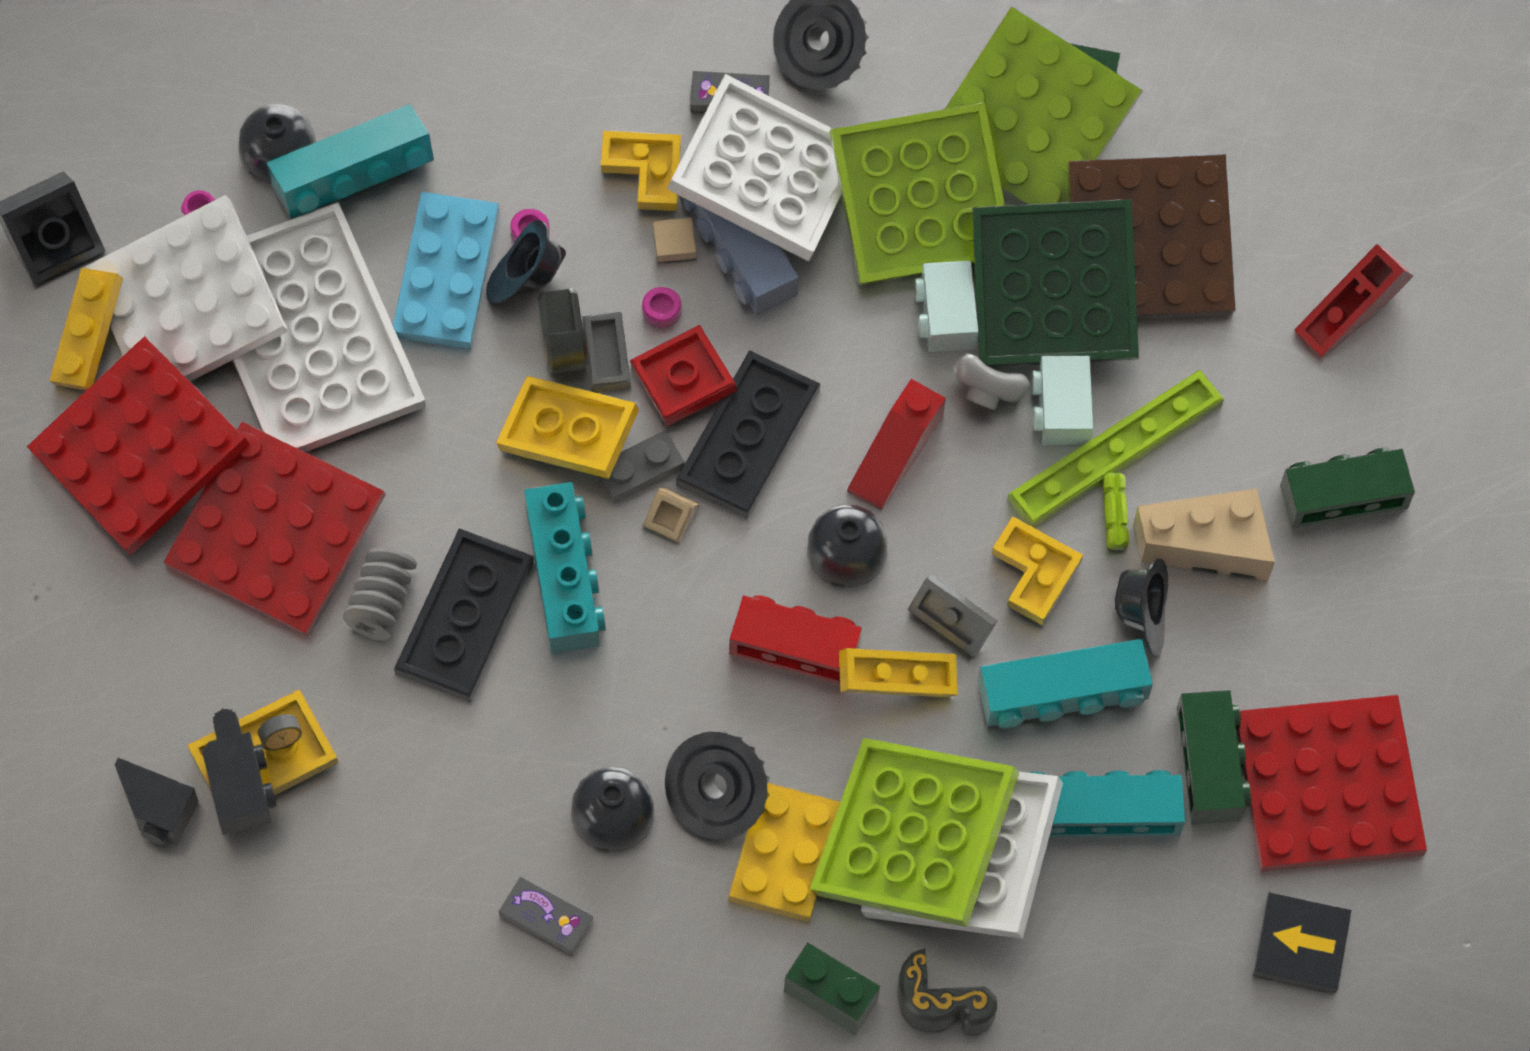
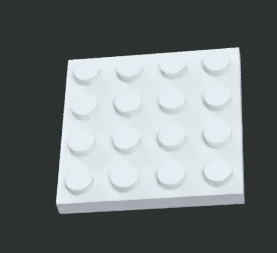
M725 74L667 189L809 261L841 196L829 133L832 128Z
M226 195L85 266L87 269L117 273L123 278L110 323L122 355H125L145 336L189 381L288 332L232 202Z
M1019 772L967 927L864 905L861 912L866 918L1023 939L1063 782L1058 776Z

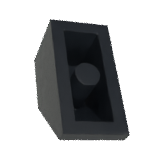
M118 757L115 768L138 829L142 831L141 835L145 839L159 845H163L167 841L177 846L199 802L195 788Z

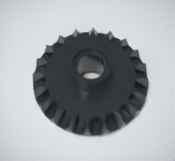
M790 0L779 14L773 33L774 54L784 74L794 83L815 90L838 87L840 83L850 80L852 73L860 68L862 57L867 54L865 50L866 41L869 39L865 30L867 22L862 18L859 12L860 8L851 0ZM827 31L829 41L827 46L822 49L820 38Z
M707 731L688 738L672 754L665 773V792L672 812L683 826L704 838L724 840L743 834L754 826L759 817L764 813L766 800L770 796L767 792V783L770 778L765 774L763 767L765 761L758 758L755 753V747L747 745L742 741V737L730 735L727 731ZM716 774L722 776L726 781L727 788L725 793L721 792L715 784Z

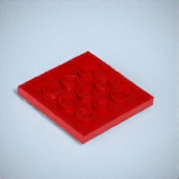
M144 336L26 447L131 556L250 443Z
M241 422L237 430L250 444L206 484L163 563L167 567L309 636L386 494L384 490L245 422Z
M1398 695L1240 710L1241 727L1236 729L1238 743H1244L1246 766L1243 768L1245 782H1249L1251 805L1249 809L1260 872L1425 855L1427 852L1426 840Z

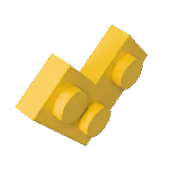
M603 131L601 173L639 174L638 209L677 211L678 195L668 190L667 187L680 164L681 135Z
M1013 516L993 546L991 553L993 556L1024 572V575L1009 597L1007 606L1040 625L1044 624L1083 559V554Z

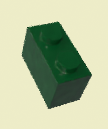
M807 942L785 976L784 992L856 1036L878 1002L880 985Z

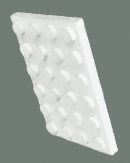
M339 202L247 235V239L288 329L287 333L232 360L263 432L307 452L426 407L425 398Z

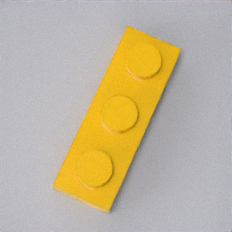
M81 268L49 379L54 385L86 391L94 384L123 278L117 273Z
M846 648L839 651L841 692L948 698L958 695L956 654Z

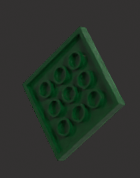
M1132 199L972 207L978 357L986 366L1040 364L1041 356H1090V362L1139 359Z

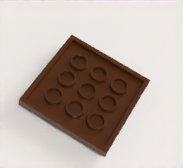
M1226 154L1069 161L1067 163L1069 202L1132 199L1137 317L1233 313L1236 311Z

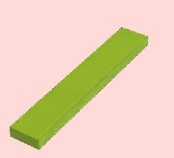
M1199 369L1008 493L1007 500L1026 524L1034 528L1102 484L1105 474L1119 473L1223 405L1224 398Z

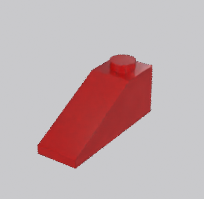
M1376 244L1294 331L1323 358L1387 305L1414 276L1388 250Z
M911 378L889 411L849 484L847 492L882 511L943 419L946 397Z

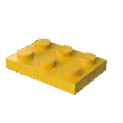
M526 376L496 444L502 452L609 479L639 410L634 402Z
M300 689L238 719L242 734L250 732L253 746L261 744L258 730L268 719L278 715L289 714L295 716L299 722L302 736L296 743L277 751H268L263 748L268 769L260 770L263 784L271 782L274 795L338 764L337 756ZM215 731L187 745L210 791L211 787L202 751L208 742L217 740Z
M767 783V792L770 796L766 800L764 813L756 821V824L747 831L728 901L810 923L817 894L810 890V886L840 802Z

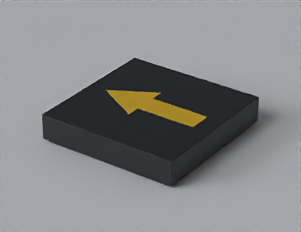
M1269 892L1266 899L1253 975L1336 993L1339 987L1352 910Z

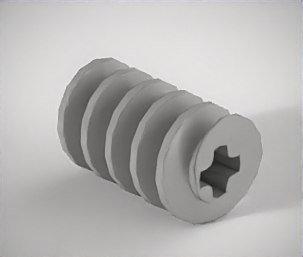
M380 547L367 551L365 557L366 564L362 565L359 575L361 578L355 582V592L350 595L349 607L345 608L343 619L357 633L376 641H385L390 638L391 634L381 626L393 627L395 625L396 619L387 612L397 613L400 611L401 604L393 598H405L407 591L399 584H410L412 576L405 570L416 569L417 562L413 557L401 551Z

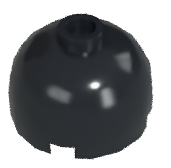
M269 104L258 108L245 119L239 132L238 150L245 170L261 177V181L272 184L266 162L313 144L317 140L309 119L298 109L284 104Z
M842 504L827 509L816 519L808 535L807 557L812 570L823 581L831 584V581L836 584H844V588H855L869 583L880 574L887 558L888 538L882 522L871 511L858 505Z
M606 766L590 772L580 781L572 797L571 819L576 833L587 845L595 849L596 846L601 849H609V852H621L635 847L647 836L654 816V801L648 785L637 773L624 767Z

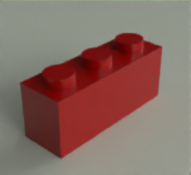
M743 595L729 639V654L840 684L839 651L846 648H859L862 627L855 625L852 620L845 617L835 616L831 619L816 615L813 610L804 606L790 608L776 604L773 599L766 596L755 595L752 598Z

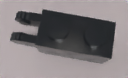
M222 708L217 713H214L215 716L213 717L217 740L208 742L202 753L222 835L272 823L269 809L275 808L277 805L271 782L263 784L260 770L268 769L262 744L253 746L250 732L242 734L236 712H233L232 709Z

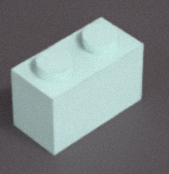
M971 261L923 264L921 279H915L916 303L923 302L924 314H919L918 326L920 338H927L928 352L975 350L978 324Z
M1041 356L1039 371H1032V395H1039L1040 407H1034L1033 411L1034 431H1041V446H1082L1091 440L1093 432L1090 356Z

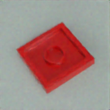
M700 324L629 360L634 373L667 427L738 391L735 381Z

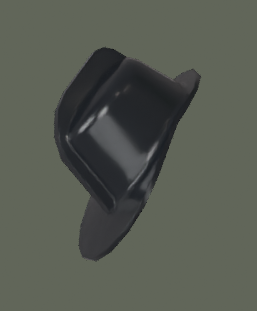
M540 220L530 222L522 230L514 245L497 264L487 283L486 295L489 301L493 303L505 302L520 289L532 291L545 287L552 281L566 256V251L549 237V230L545 222Z
M1156 558L1149 568L1123 571L1119 577L1115 596V610L1118 617L1126 626L1144 632L1148 649L1154 656H1159L1164 645L1165 604L1168 593L1167 565L1160 558Z

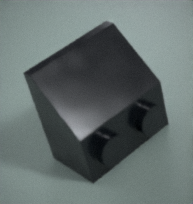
M64 171L0 201V224L33 285L106 251L75 182Z

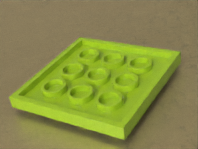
M1011 6L945 109L985 102L1001 187L1026 204L1069 202L1067 163L1069 161L1099 160L1143 93V90Z
M985 102L839 127L829 131L859 285L921 275L923 264L971 261V265H975L972 207L1005 206Z
M863 738L810 890L816 893L817 896L967 927L1019 772L1014 766Z

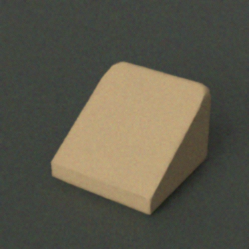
M666 487L659 488L642 526L679 543L697 512L700 503Z

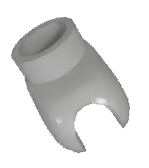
M969 353L959 355L955 360L954 374L959 382L970 387L965 399L995 410L999 399L1016 402L1021 400L1028 392L1029 382L1023 374L996 371L986 366L976 355Z

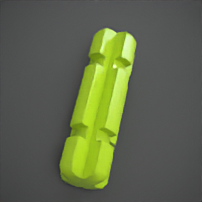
M1107 473L1104 475L1103 480L1105 527L1107 529L1106 543L1110 550H1125L1129 544L1127 497L1125 494L1126 481L1122 473Z

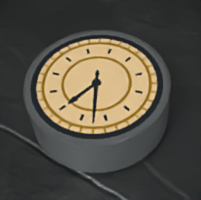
M283 714L265 721L258 730V736L265 750L277 751L296 743L302 736V730L295 716Z

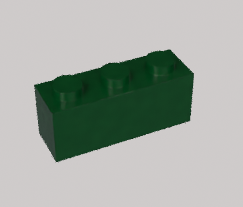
M1377 448L1368 452L1367 455L1356 457L1342 454L1332 457L1327 462L1312 464L1310 461L1297 462L1285 469L1280 483L1291 529L1407 509L1415 493L1403 449L1390 451L1389 448Z
M1231 690L1181 693L1177 705V716L1191 824L1241 821L1245 808L1251 805V791L1249 782H1242L1241 768L1246 766V752L1244 743H1237L1236 729L1241 727L1239 705L1232 704Z

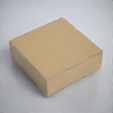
M692 218L653 221L657 263L696 259Z

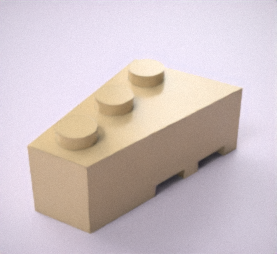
M1257 488L1137 507L1133 529L1141 562L1152 563L1156 558L1164 560L1167 566L1191 570L1192 567L1218 570L1217 574L1230 575L1233 572L1256 576L1257 580H1269L1275 561Z

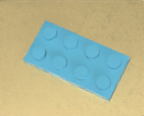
M421 192L393 322V328L398 339L471 350L499 213V203Z

